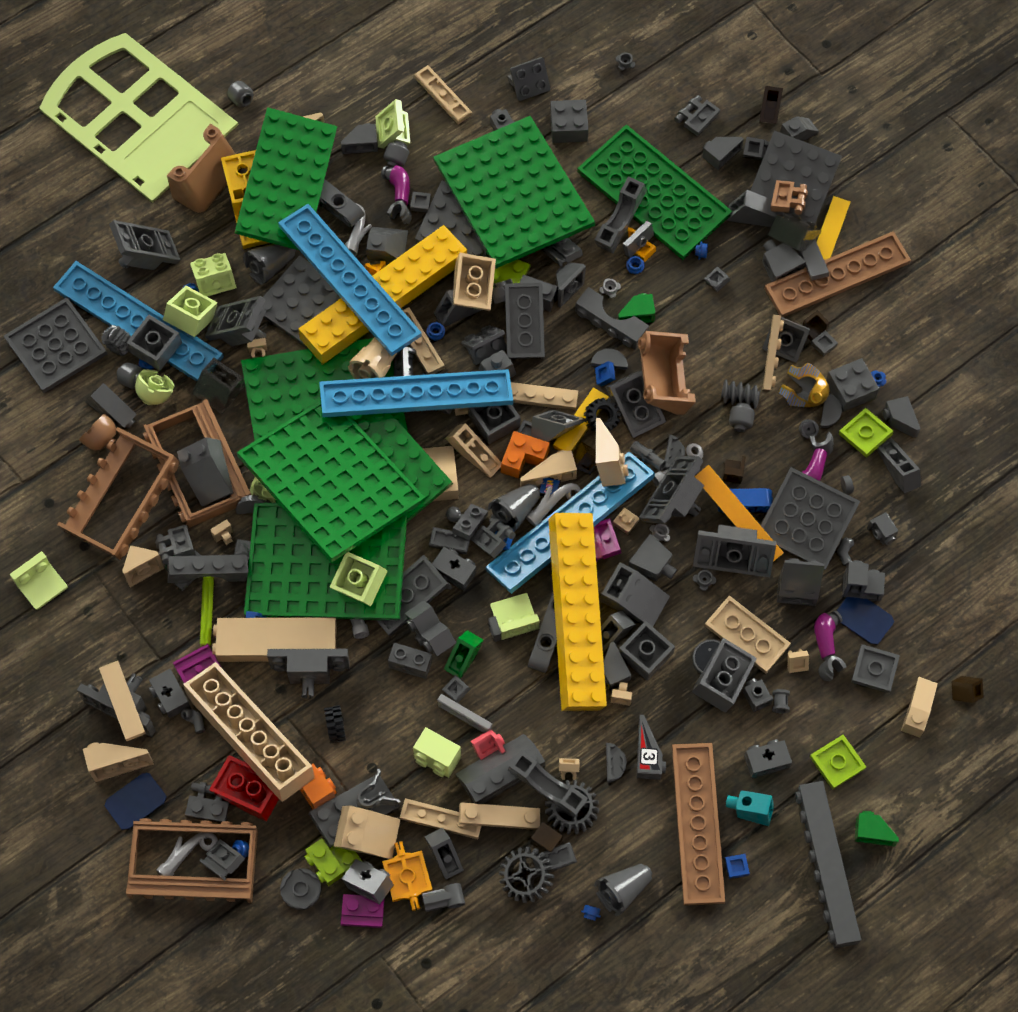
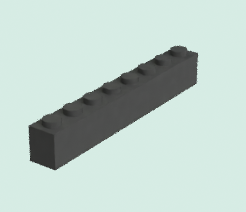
M819 781L799 785L797 792H795L796 803L800 804L801 807L799 812L801 823H805L806 831H804V838L806 843H809L811 849L809 851V859L811 863L814 862L815 866L813 875L815 882L819 883L820 887L818 897L820 903H823L825 908L823 918L824 922L829 925L830 931L827 932L829 942L833 943L834 949L857 945L861 941V936L824 783Z

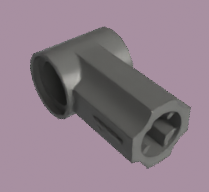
M460 883L444 886L440 890L422 893L426 912L446 907L453 909L465 905Z

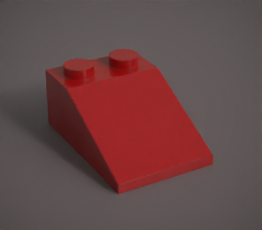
M230 755L227 757L209 789L210 792L266 822L279 800L246 762Z

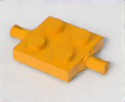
M397 842L394 844L397 855L392 859L382 861L384 870L390 874L389 878L394 884L390 889L392 901L410 900L412 911H416V908L417 910L420 909L417 897L422 893L433 891L422 850L414 853H405L403 842H399V845Z

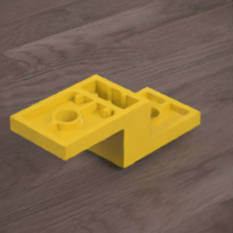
M256 150L221 158L236 223ZM241 168H246L247 172L241 174L238 172V170ZM240 235L243 249L269 243Z

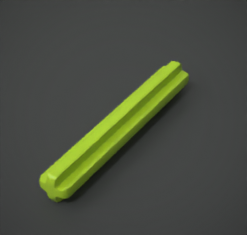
M203 577L200 645L202 647L206 644L211 646L214 577Z

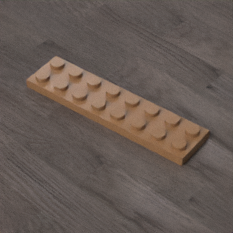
M893 231L824 260L829 271L828 277L811 281L805 268L765 285L764 289L781 317H785L910 264L911 259Z
M712 743L672 744L683 905L725 904Z

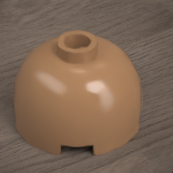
M103 414L82 435L79 441L91 450L97 451L104 447L107 448V444L110 441L115 443L113 439L116 435L115 423L109 416Z

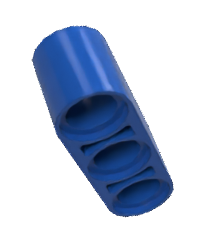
M730 489L750 513L768 512L773 502L771 489ZM718 506V511L724 513Z

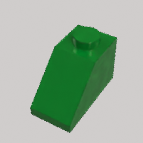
M641 293L633 296L618 314V320H626L635 316L644 323L654 322L656 313L653 295Z
M468 630L458 637L444 670L461 679L477 656L484 640Z
M863 811L856 817L855 842L893 847L899 842V837L880 815H874V812Z

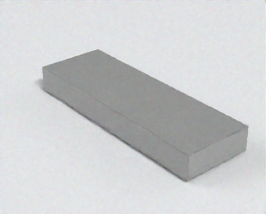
M443 694L437 699L438 707L479 731L485 733L492 730L491 722Z

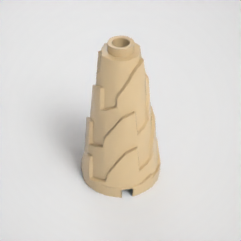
M374 337L349 362V372L355 379L383 378L391 367L390 364L396 354L391 356Z

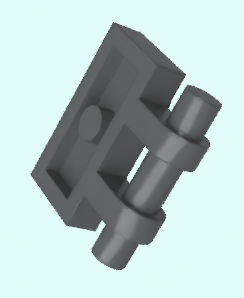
M699 95L691 98L688 101V105L684 109L681 108L678 111V115L674 118L677 123L686 120L684 127L696 136L720 114V109L708 100L701 104L702 98Z
M492 517L489 520L490 525L487 528L482 525L470 540L495 559L507 545L503 540L505 538L514 539L516 534L510 526L504 525L502 520Z
M186 525L169 529V535H156L155 545L159 549L158 554L163 564H167L168 556L195 555Z
M192 782L191 790L198 791V796L189 795L185 816L221 823L227 819L230 803L223 801L217 795L215 800L205 798L206 793L214 794L209 791L211 785H207L206 782Z

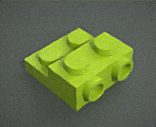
M322 838L305 849L307 855L304 857L310 866L314 865L316 867L318 879L321 883L326 882L328 886L342 878L355 859L362 862L355 851L334 846L330 848Z

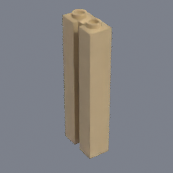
M217 618V625L213 626V635L216 636V643H213L212 653L216 655L218 662H269L267 649H336V618Z

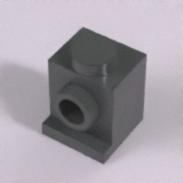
M496 109L490 115V124L494 131L514 123L506 109Z
M512 279L494 283L492 297L495 304L505 301V284L513 283Z
M887 512L870 520L867 526L869 531L873 530L876 540H880L882 545H889L896 540L898 529Z
M752 679L745 684L746 687L743 689V694L753 713L771 705L773 697L768 692L762 679L759 681ZM759 689L761 694H756L754 691Z

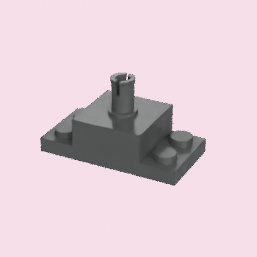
M116 220L109 224L118 249L123 256L119 259V264L123 268L131 266L155 270L162 262L177 264L181 260L169 230Z
M257 296L218 306L205 334V338L210 341L222 339L230 346L249 343L253 339H266L267 334L258 329L266 312L263 307L265 299Z
M676 456L640 514L639 519L647 523L665 524L671 516L685 517L687 513L692 517L697 516L699 512L696 510L701 511V507L694 502L704 485L694 476L699 472L703 460L699 456Z
M718 525L717 533L699 530L693 567L770 578L776 541L757 539V530Z
M267 649L270 668L278 672L287 669L290 684H302L301 697L307 699V691L309 699L314 698V684H330V669L334 671L350 669L348 649Z
M132 673L127 685L145 730V735L152 738L156 732L153 722L150 720V716L145 713L147 707L142 697L135 693L143 679L138 675L136 677V674ZM105 683L100 690L90 684L88 686L80 684L77 691L84 703L118 720Z

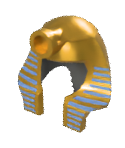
M806 363L803 367L791 365L787 373L803 390L801 393L796 394L793 389L783 384L778 392L786 398L790 406L815 407L825 402L828 398L829 384L821 372L812 364Z

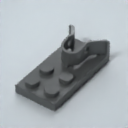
M542 283L505 284L508 358L544 359Z
M423 555L403 572L400 620L376 621L389 636H392L408 621L405 615L406 612L422 601L431 602L443 590H451L452 586L437 571L430 560Z
M380 769L376 770V774L373 777L309 812V816L330 848L334 846L342 806H354L387 816L399 809L401 801L393 797L380 776Z

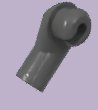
M847 537L840 541L837 549V554L844 566L852 562L848 552L854 546L853 539Z
M191 708L181 711V717L194 724L196 734L205 732L200 712Z

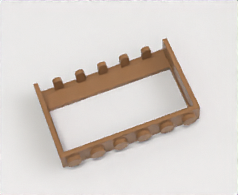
M207 399L195 406L151 424L144 425L146 432L143 433L145 441L161 449L162 447L156 432L193 417L196 418L204 438L207 437L221 441L233 489L232 497L191 513L174 474L169 479L166 488L168 491L172 490L174 494L171 496L175 507L179 506L181 512H178L182 523H187L188 528L235 509L242 497L251 495ZM151 453L154 459L158 458L159 464H157L160 472L167 460Z
M117 427L116 431L120 436L116 443L110 441L107 444V448L110 451L105 460L103 458L98 459L97 465L100 469L95 476L89 474L87 477L90 485L86 492L81 490L78 492L77 497L80 501L76 508H68L67 514L70 518L67 523L59 522L57 525L63 531L121 560L127 554L132 540L138 536L141 525L147 521L150 510L157 504L162 490H165L168 486L171 475L177 471L179 460L165 450ZM137 445L167 461L115 548L111 549L82 534L134 446Z
M147 818L133 821L126 895L132 899L133 895H143L147 899H152L153 896H164L165 899L185 897L186 900H194V897L205 898L207 901H214L215 898H226L229 902H235V899H246L248 903H252L258 837L256 825L250 822L233 825L232 822L223 821L221 824H213L211 821L192 823L190 820H180V823H176L169 819H160V822H152L151 819ZM140 830L250 834L247 879L226 878L224 881L221 878L136 875Z

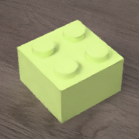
M185 286L167 302L163 320L195 337L212 321L217 302Z
M347 552L341 561L330 588L371 606L387 570L380 565Z
M426 727L413 747L415 762L422 767L428 766L434 769L433 772L440 777L446 776L449 778L461 759V747Z

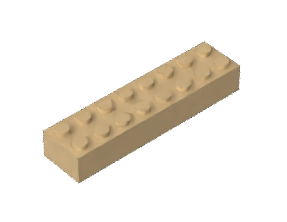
M216 662L183 684L187 698L281 802L315 779L312 765Z

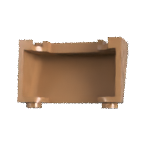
M209 124L203 133L204 140L210 145L190 169L184 166H176L167 175L172 198L197 213L207 210L227 185L221 158L236 154L222 132L212 124Z
M645 331L638 340L645 389L643 393L644 400H646L647 404L676 415H685L696 403L695 394L690 393V389H686L683 359L686 356V352H683L684 344L689 343L688 334Z

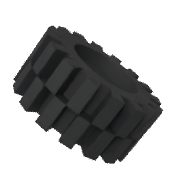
M596 399L586 407L585 410L587 411L584 412V416H586L585 422L588 421L589 424L586 426L588 428L591 426L592 432L596 431V412L598 409H603L608 414V420L604 423L608 431L613 430L617 427V423L620 422L618 417L621 416V413H617L620 409L619 407H614L616 405L615 402L610 403L611 399Z
M340 705L324 708L330 744L346 741Z

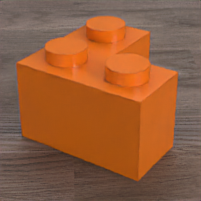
M513 431L501 462V473L519 479L525 462L537 466L547 459L550 442Z
M312 764L315 779L302 787L300 791L311 808L315 809L335 798L337 792L330 778L326 779L323 770L320 767L316 768Z

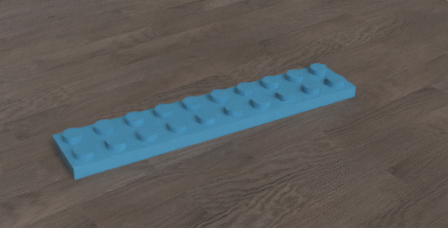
M306 204L278 222L280 229L391 356L422 336V332L309 204Z
M78 261L73 263L53 287L55 292L65 298L67 297L80 308L109 326H120L130 336L133 335L148 315L176 330L180 334L182 344L167 363L200 384L204 382L224 357L222 352L198 337H193L163 320V315Z
M509 369L319 382L322 417L513 405Z
M629 451L625 454L624 465L628 466L629 475L625 476V484L603 487L600 476L596 477L514 543L509 550H506L486 566L487 572L512 594L551 562L548 519L554 513H593L594 527L655 478V473Z

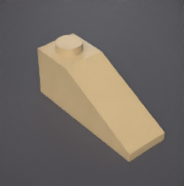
M466 423L457 425L445 438L457 452L489 478L501 468V461Z
M562 450L552 454L520 478V487L526 484L539 487L540 484H545L542 483L543 478L548 477L554 478V480L558 479V481L561 480V482L576 479L577 468L572 450Z
M918 677L901 731L919 738L921 737L930 715L938 683Z

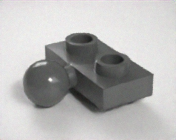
M472 503L464 514H461L460 509L457 507H450L446 511V517L449 521H458L453 527L452 533L466 540L472 538L488 516L487 510Z

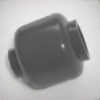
M236 81L228 88L227 97L238 107L248 106L253 100V90L245 82Z
M396 140L388 144L383 157L388 162L387 166L394 167L398 165L403 167L409 155L407 145Z
M130 362L122 364L117 370L118 383L127 388L135 389L136 379L143 368Z
M737 403L736 406L731 408L729 424L734 427L735 431L745 432V430L752 428L755 412L751 405Z

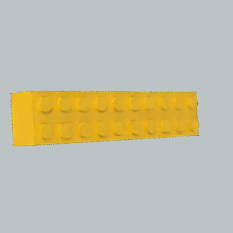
M443 225L372 277L394 302L402 308L454 271L459 253L467 254V249ZM341 298L298 328L300 340L322 364H325L369 332L367 327Z
M554 513L548 521L561 711H600L607 706L593 513Z

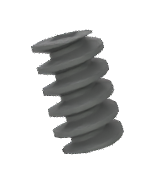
M725 379L721 398L724 399L725 404H727L729 399H731L732 405L737 400L739 403L746 402L749 405L753 403L754 409H756L761 388L758 391L757 385H754L751 390L750 384H746L745 388H743L742 382H739L736 387L735 381L728 385Z

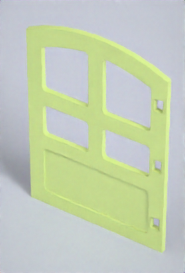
M126 33L96 45L73 61L52 84L39 108L42 113L152 203L170 188L167 175L174 167L184 166L190 169L209 147L210 144L203 137V133L209 124L217 127L224 137L238 126L237 121ZM122 50L127 51L149 69L146 74L124 93L118 92L90 69L99 61ZM78 78L83 79L111 102L103 112L85 127L80 126L58 108L64 95ZM163 80L179 94L154 117H149L134 105V102L155 83ZM124 113L141 128L116 151H111L95 137L119 115ZM61 114L66 119L64 122H61L56 117ZM98 146L105 150L102 154L95 150ZM137 178L144 182L141 186L135 182Z

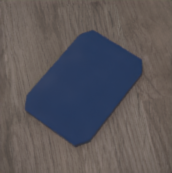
M846 597L837 610L843 619L841 624L870 644L878 645L894 623L892 615L868 599Z
M142 773L110 796L104 806L122 830H127L133 827V821H139V819L147 817L162 806L167 796L150 773Z

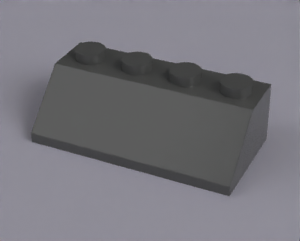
M525 734L503 746L505 749L503 754L497 750L455 774L472 803L484 804L522 782V780L508 771L509 766L521 750L535 759L543 769L545 768L544 758L535 744Z

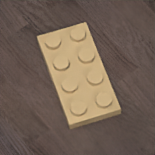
M731 596L726 598L704 625L720 639L725 638L756 657L754 665L765 674L768 673L791 645L789 641Z

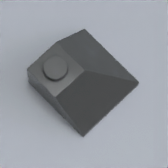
M372 227L367 241V260L392 262L404 254L408 230Z
M569 262L557 270L558 307L561 308L584 285L586 271L584 264Z
M556 410L533 416L531 437L550 442L582 424L585 418Z

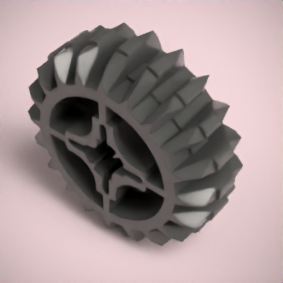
M566 780V785L572 786L588 798L579 811L581 812L585 808H589L587 815L578 821V813L573 818L558 806L555 807V804L551 801H545V806L548 807L545 810V814L550 815L548 817L549 822L554 821L553 828L560 825L559 832L562 833L564 828H566L567 834L570 835L571 829H574L577 835L579 834V828L585 832L587 830L586 825L592 827L593 823L591 820H597L595 814L599 813V808L595 806L599 805V800H593L596 798V793L589 794L592 788L589 786L584 789V782L577 786V780L573 781V785H570L569 780ZM558 813L568 815L571 821L564 820Z
M520 847L518 848V855L515 851H511L510 853L513 858L506 856L504 859L508 862L507 865L504 863L500 865L502 868H505V872H499V875L505 876V878L499 881L501 884H506L502 888L503 891H509L508 897L510 898L515 895V901L517 902L520 901L521 897L523 903L528 902V897L531 902H535V895L542 899L543 896L540 892L543 891L548 894L549 891L545 888L546 885H553V883L548 881V878H554L553 874L548 873L554 870L553 866H547L551 860L549 858L544 859L545 853L543 852L538 855L539 850L536 848L531 853V848L526 847L524 853V850ZM526 858L535 859L541 868H530ZM520 861L519 870L512 874L514 866ZM525 871L530 872V875H528V879L522 877L526 874ZM542 874L539 884L533 889L535 878ZM522 881L527 888V892L519 891L513 882Z

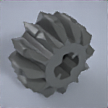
M111 325L104 331L101 338L106 348L121 356L129 352L126 342L131 336L125 329L120 328V326Z

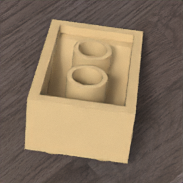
M459 253L455 262L453 305L486 311L491 310L496 259Z
M596 418V466L602 486L625 484V476L629 475L628 466L624 465L625 455L620 452L619 445L602 420Z
M453 446L422 448L453 482L434 501L459 499Z
M92 743L83 749L88 771L95 782L154 765L147 749L107 743Z
M342 806L334 847L392 859L401 819L354 806Z

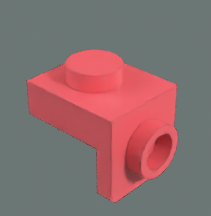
M492 730L471 741L480 760L497 750L502 754L505 752L503 747L505 742L500 734L496 735Z

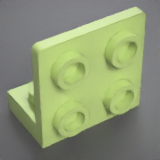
M217 253L212 257L200 258L190 263L199 293L207 297L237 288L226 253Z
M42 551L10 574L14 583L35 610L40 609L68 588Z
M527 593L490 604L493 615L496 616L502 640L539 629L540 621L538 615L534 614Z

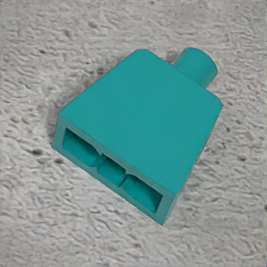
M742 790L739 797L728 795L726 800V807L736 809L738 818L766 826L770 825L774 809L771 795Z

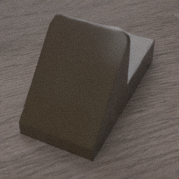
M765 85L759 121L777 124L783 88Z

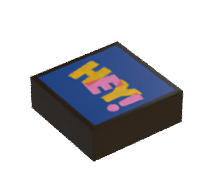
M550 477L543 478L542 483L545 484H540V496L545 495L549 486L552 487L551 494L559 489L561 480H554V478Z

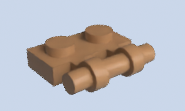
M776 180L771 211L789 213L790 208H795V214H802V210L805 208L804 200L808 194L807 186L801 184L800 187H794V182Z

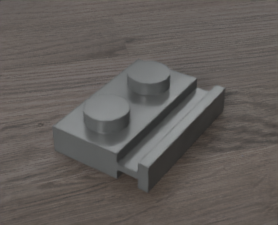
M569 238L543 248L544 253L560 267L563 266L562 263L564 262L569 263L583 256L582 249Z
M219 839L206 853L207 857L204 860L201 859L200 862L225 881V876L228 873L232 874L245 858Z

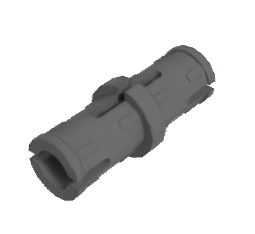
M635 441L631 445L630 451L641 457L644 463L651 464L658 471H662L666 466L667 462L657 456L654 450L646 448L639 441Z

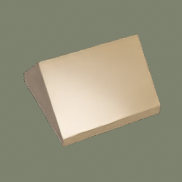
M130 545L122 571L129 587H132L163 570L164 566L157 551Z

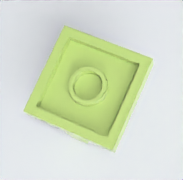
M395 99L375 116L378 147L383 149L395 140L407 146L410 144L408 113L402 111L401 101Z

